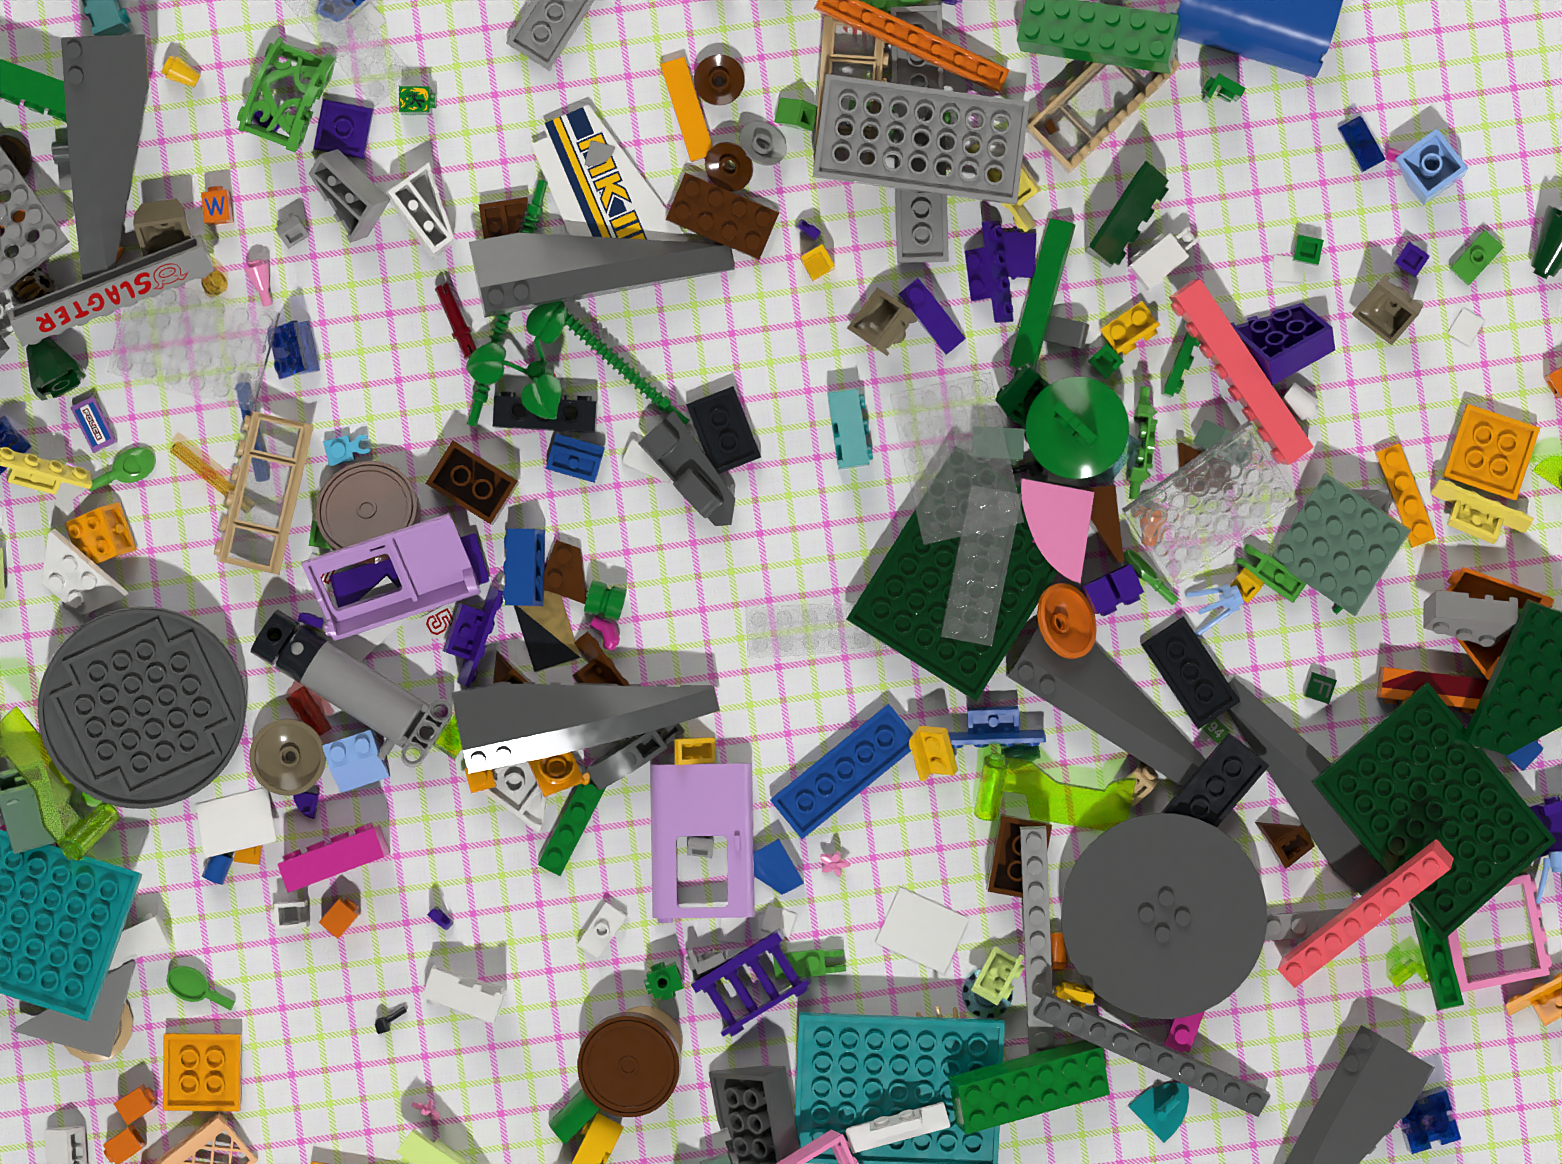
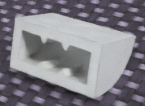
M85 1126L58 1127L44 1130L47 1164H87Z

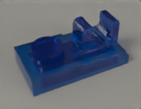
M1361 116L1337 128L1361 173L1386 160Z

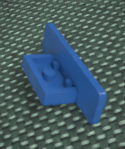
M1018 706L967 708L968 732H948L952 748H961L963 745H974L975 747L983 748L988 747L989 744L1011 747L1014 746V743L1037 746L1040 743L1046 742L1044 730H1019Z

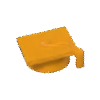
M572 752L527 761L544 797L581 783L587 785L590 782V774L587 772L582 775Z

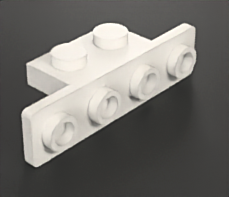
M941 1102L915 1110H905L893 1116H883L871 1122L846 1128L848 1142H850L851 1152L857 1153L949 1128L950 1121L945 1104Z

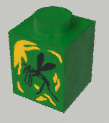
M399 86V113L401 115H432V108L437 107L436 93H432L430 86Z

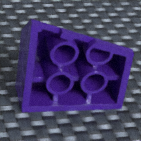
M1303 302L1274 310L1272 315L1258 319L1257 316L1247 318L1248 322L1236 326L1234 322L1231 323L1272 385L1335 351L1333 327Z

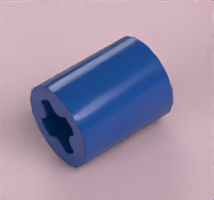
M227 854L209 857L202 877L223 885L234 858Z

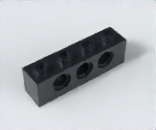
M502 391L500 396H494L492 425L494 428L596 433L598 402L592 401V396H577V400H567V395H561L557 419H542L528 410L525 416L517 418L513 414V409L517 404H522L521 397H516V392ZM569 406H574L578 410V415L574 420H567L564 417V411Z

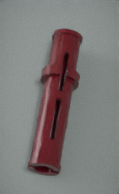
M445 283L443 288L440 285L434 290L439 297L453 330V339H457L464 359H468L477 349L470 334L472 330L470 326L467 327L450 283Z

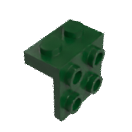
M1028 362L1016 370L1014 378L1007 385L999 389L995 401L1006 416L1019 427L1025 429L1024 431L1026 432V420L1029 409L1039 393L1050 384Z

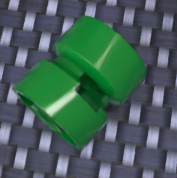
M592 580L584 612L595 615L603 612L605 618L619 621L627 589L616 586L608 589L607 584Z

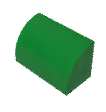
M582 1088L548 1124L556 1136L566 1144L600 1108L588 1098Z

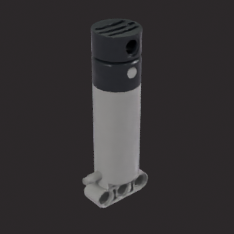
M279 609L268 619L252 645L250 651L252 654L271 666L276 663V669L387 738L377 754V757L381 760H384L396 744L402 748L401 759L406 766L410 768L420 766L452 717V707L447 700L437 699L431 705L427 704L309 628L300 626L299 622ZM273 634H280L282 636L276 642L269 640V637ZM438 706H444L448 710V714L444 718H438L433 713L434 709ZM424 727H429L434 731V736L429 740L422 739L419 735L420 730ZM409 749H416L419 751L420 757L416 761H409L405 756L406 752Z

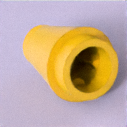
M171 55L161 71L166 76V79L193 88L201 76L178 56L175 58Z

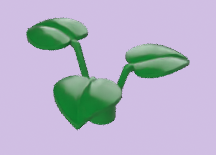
M557 301L539 305L530 312L527 318L526 328L530 335L536 336L534 342L540 361L531 362L527 368H523L504 360L506 350L503 346L496 343H488L480 346L471 354L466 364V370L475 381L483 385H491L497 382L504 373L503 365L524 373L533 381V383L526 385L522 390L521 401L524 407L536 416L546 419H557L562 387L560 381L554 377L553 371L546 366L548 360L545 359L540 340L545 344H551L560 336L566 319L565 303Z

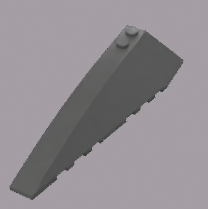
M146 34L61 37L70 171L83 280L116 268L117 265L116 259L121 243L122 225L126 216V203L129 199L136 160V148L139 144L140 126L144 116V104L149 89Z
M514 233L469 242L484 318L533 309L539 305L551 302L575 301L735 270L730 247L714 243L537 233Z
M1037 626L1007 674V677L1182 787L1206 760L1095 643L1092 649L1082 657L1076 659L1064 658L1048 646L1041 635L1039 626Z
M1233 677L1229 685L1241 702L1227 710L1228 714L1254 752L1269 764L1267 771L1296 813L1321 853L1327 859L1333 871L1363 896L1385 879L1387 875L1311 783L1315 777L1332 763Z
M498 682L452 692L462 750L469 774L625 739L720 711L715 687L712 685L667 687V685L657 684L656 686H641V684L617 686V684L574 683V685L550 683L549 685L535 684V682H524V684Z
M1361 1025L1313 1109L1285 1164H1360L1367 1154L1370 1155L1375 1150L1376 1144L1385 1135H1389L1394 1129L1393 1126L1410 1112L1435 1067L1373 1030Z
M764 1065L709 1072L717 1121L720 1130L728 1128L731 1139L725 1141L728 1151L734 1150L736 1152L739 1164H776L800 1149L786 1067Z

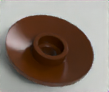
M723 54L711 55L701 61L695 70L694 86L696 92L709 104L716 106L730 104L743 91L745 84L743 69L730 56ZM722 77L724 84L721 86L716 85L715 79Z
M721 142L714 145L708 151L705 158V169L709 179L716 186L728 191H738L743 189L753 176L752 160L746 156L747 154L741 146L732 142ZM729 161H732L735 164V167H733Z

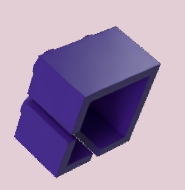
M1131 564L1124 565L1081 586L1093 613H1100L1103 617L1117 611L1116 605L1122 602L1124 605H1130L1140 600L1139 595L1144 593Z

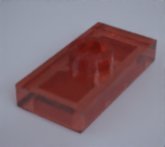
M302 686L286 698L298 719L314 728L320 737L332 729L321 712L320 707L315 703L305 686Z

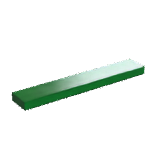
M1049 219L1009 366L1013 368H1019L1028 362L1035 369L1037 367L1076 225L1073 223Z

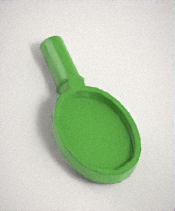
M139 447L123 452L115 459L111 471L92 480L90 492L108 483H112L116 479L123 483H133L146 478L155 467L156 460L154 454L146 448Z
M1130 549L1123 553L1126 564L1132 565L1140 579L1152 586L1171 605L1178 601L1179 598L1164 585L1153 568L1142 557Z
M177 966L167 975V986L180 999L198 1002L207 998L230 1011L235 1004V1001L218 993L216 990L210 989L207 978L200 971L192 967Z

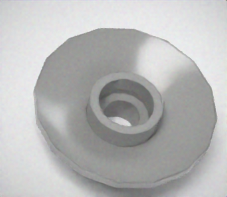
M752 121L741 129L739 135L740 146L746 152V156L752 161L765 166H773L780 163L786 155L787 146L785 139L780 131L771 124L763 121Z

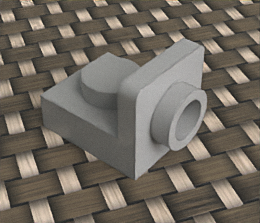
M693 947L688 949L689 956L685 957L690 970L696 969L697 974H701L727 960L723 951L716 952L713 949L702 954L703 960L699 961Z

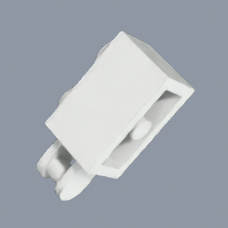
M1187 227L1175 238L1171 233L1166 237L1161 233L1150 242L1153 246L1146 253L1140 250L1130 258L1133 263L1128 268L1147 291L1189 258L1186 251L1200 241L1198 237L1195 238L1192 235L1190 227ZM1181 237L1187 244L1184 249L1177 242Z

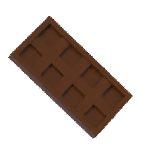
M685 172L666 221L760 260L779 212Z

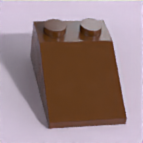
M1115 485L1081 489L1094 492L1090 518L1091 528L1113 562H1124Z

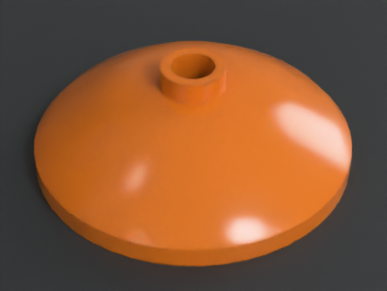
M1058 583L1048 587L1042 593L1037 609V621L1042 637L1054 652L1064 658L1076 659L1086 655L1094 645L1097 632L1095 615L1087 598L1081 591L1070 584Z

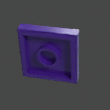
M323 99L313 149L321 152H330L338 149L345 156L364 160L374 109Z

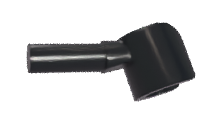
M1034 460L1019 467L1005 469L1006 476L1028 470L1032 477L1042 472L1043 469L1040 463Z
M405 1007L387 1017L377 1019L375 1021L377 1033L382 1034L390 1031L388 1022L406 1013Z

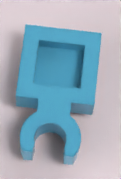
M349 435L323 441L329 466L354 461V453L356 452L363 455L369 454L371 448L363 450L359 446L362 440L368 439V436L359 435L353 442L350 441Z

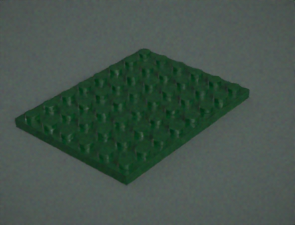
M955 446L846 620L969 698L977 701L1036 608L1042 593L1049 587L1058 573L1042 555L1036 543L1032 542L1034 538L1022 505L1021 487Z
M1427 682L1421 685L1323 770L1311 783L1387 876L1435 839L1454 858L1451 869L1408 901L1439 940L1443 941L1555 843L1556 840L1482 748L1467 743L1462 739L1466 732L1465 727Z

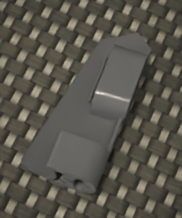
M672 411L638 444L671 478L675 488L700 515L708 518L714 526L732 525L736 498L677 413Z

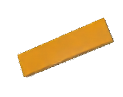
M685 57L662 63L660 66L690 161L694 162L706 158L708 151L713 146Z

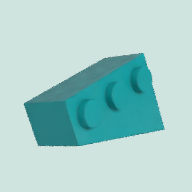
M82 0L85 15L89 16L93 25L91 31L94 36L122 35L131 31L128 23L132 22L126 8H121L118 0Z
M858 389L828 393L838 470L869 466V460L873 459L871 444H866L865 435L869 434L868 420L862 418L861 409H866L864 394H859Z

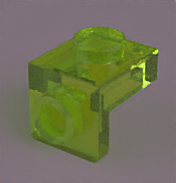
M456 715L452 717L450 723L434 744L436 748L454 760L462 751Z
M1411 958L1404 964L1399 962L1389 970L1391 974L1387 976V979L1396 988L1414 974H1417L1423 983L1427 984L1429 982L1425 966L1421 961L1416 963Z

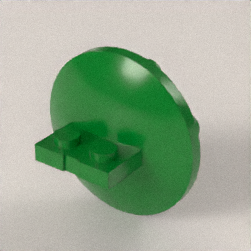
M1068 377L1047 386L1033 401L1026 420L1027 442L1036 460L1046 470L1067 479H1088L1107 471L1122 455L1129 436L1128 415L1119 396L1104 383L1088 377Z

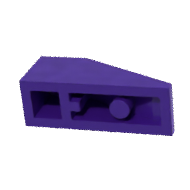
M919 278L898 294L897 297L916 316L917 321L945 355L966 339Z

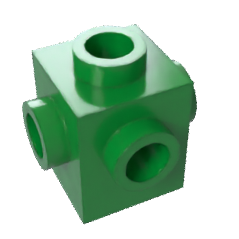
M660 962L650 966L651 971L647 972V979L644 980V984L648 994L653 993L655 999L661 997L662 1001L676 996V991L684 989L685 985L676 962L668 965ZM665 978L667 983L661 984L659 979Z

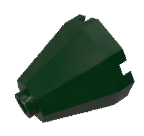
M50 336L43 338L37 344H28L26 347L31 388L40 400H48L46 395L49 394L53 398L60 397L79 386L81 383L79 377L83 379L86 377L83 368Z

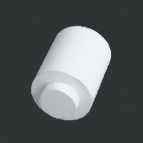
M1295 382L1291 384L1281 397L1289 411L1302 421L1306 417L1311 420L1319 410L1317 406L1318 400Z

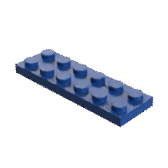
M888 703L773 796L770 801L798 836L803 839L911 752L909 739L913 733Z

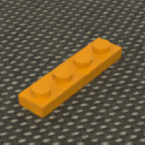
M1400 443L1375 452L1400 521L1412 530L1407 537L1410 547L1413 548L1436 539Z

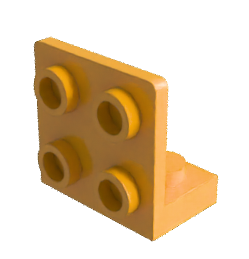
M120 502L98 507L65 522L71 543L96 565L113 557L137 550Z

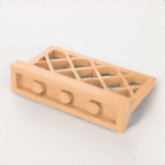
M218 1111L152 1164H226L213 1162L214 1150L230 1151L228 1164L232 1162L233 1152H243L249 1158L244 1164H255L258 1159L229 1126L224 1115ZM225 1130L231 1137V1145H215L216 1136ZM213 1139L212 1145L207 1144ZM234 1142L238 1145V1147H233ZM200 1149H211L210 1162L195 1161L196 1152Z

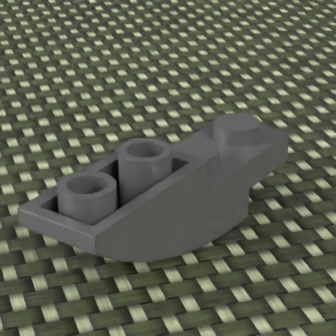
M680 723L633 736L629 740L624 739L585 768V771L590 774V778L598 790H601L659 755L668 748L666 745L685 731Z

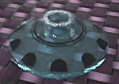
M981 968L971 973L965 980L962 988L963 1002L966 1008L979 1018H996L1005 1013L1011 1005L1013 990L1008 999L1002 998L998 1005L971 991L982 970Z

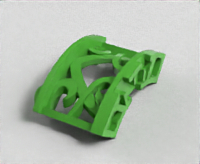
M278 37L274 44L269 43L265 52L266 58L253 83L245 107L242 106L238 112L237 121H240L238 130L257 135L286 146V149L296 152L304 142L314 113L309 109L316 99H320L324 89L331 81L336 57L328 54L324 58L283 43L284 39ZM279 57L287 59V61L284 63H281L278 60ZM291 61L297 63V65L292 66ZM300 74H303V80L309 79L310 82L308 84L300 83ZM294 75L295 86L304 97L303 99H288L278 108L273 99L270 85L281 78ZM261 92L263 94L264 100H258ZM290 107H295L297 109V113L295 115H290L289 110L286 112L285 116L283 115L284 112ZM257 111L263 112L260 122L267 121L270 115L273 117L268 128L252 123L253 116ZM277 124L289 135V137L274 131Z

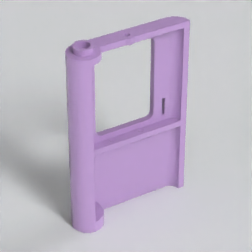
M450 513L301 562L327 620V623L323 624L325 633L328 638L332 637L334 641L481 593L475 572ZM382 554L389 555L401 582L400 588L343 607H334L321 579L322 574Z
M752 763L650 764L653 918H658V923H673V918L754 917ZM725 836L727 838L728 905L726 907L682 908L678 906L676 840L678 837Z

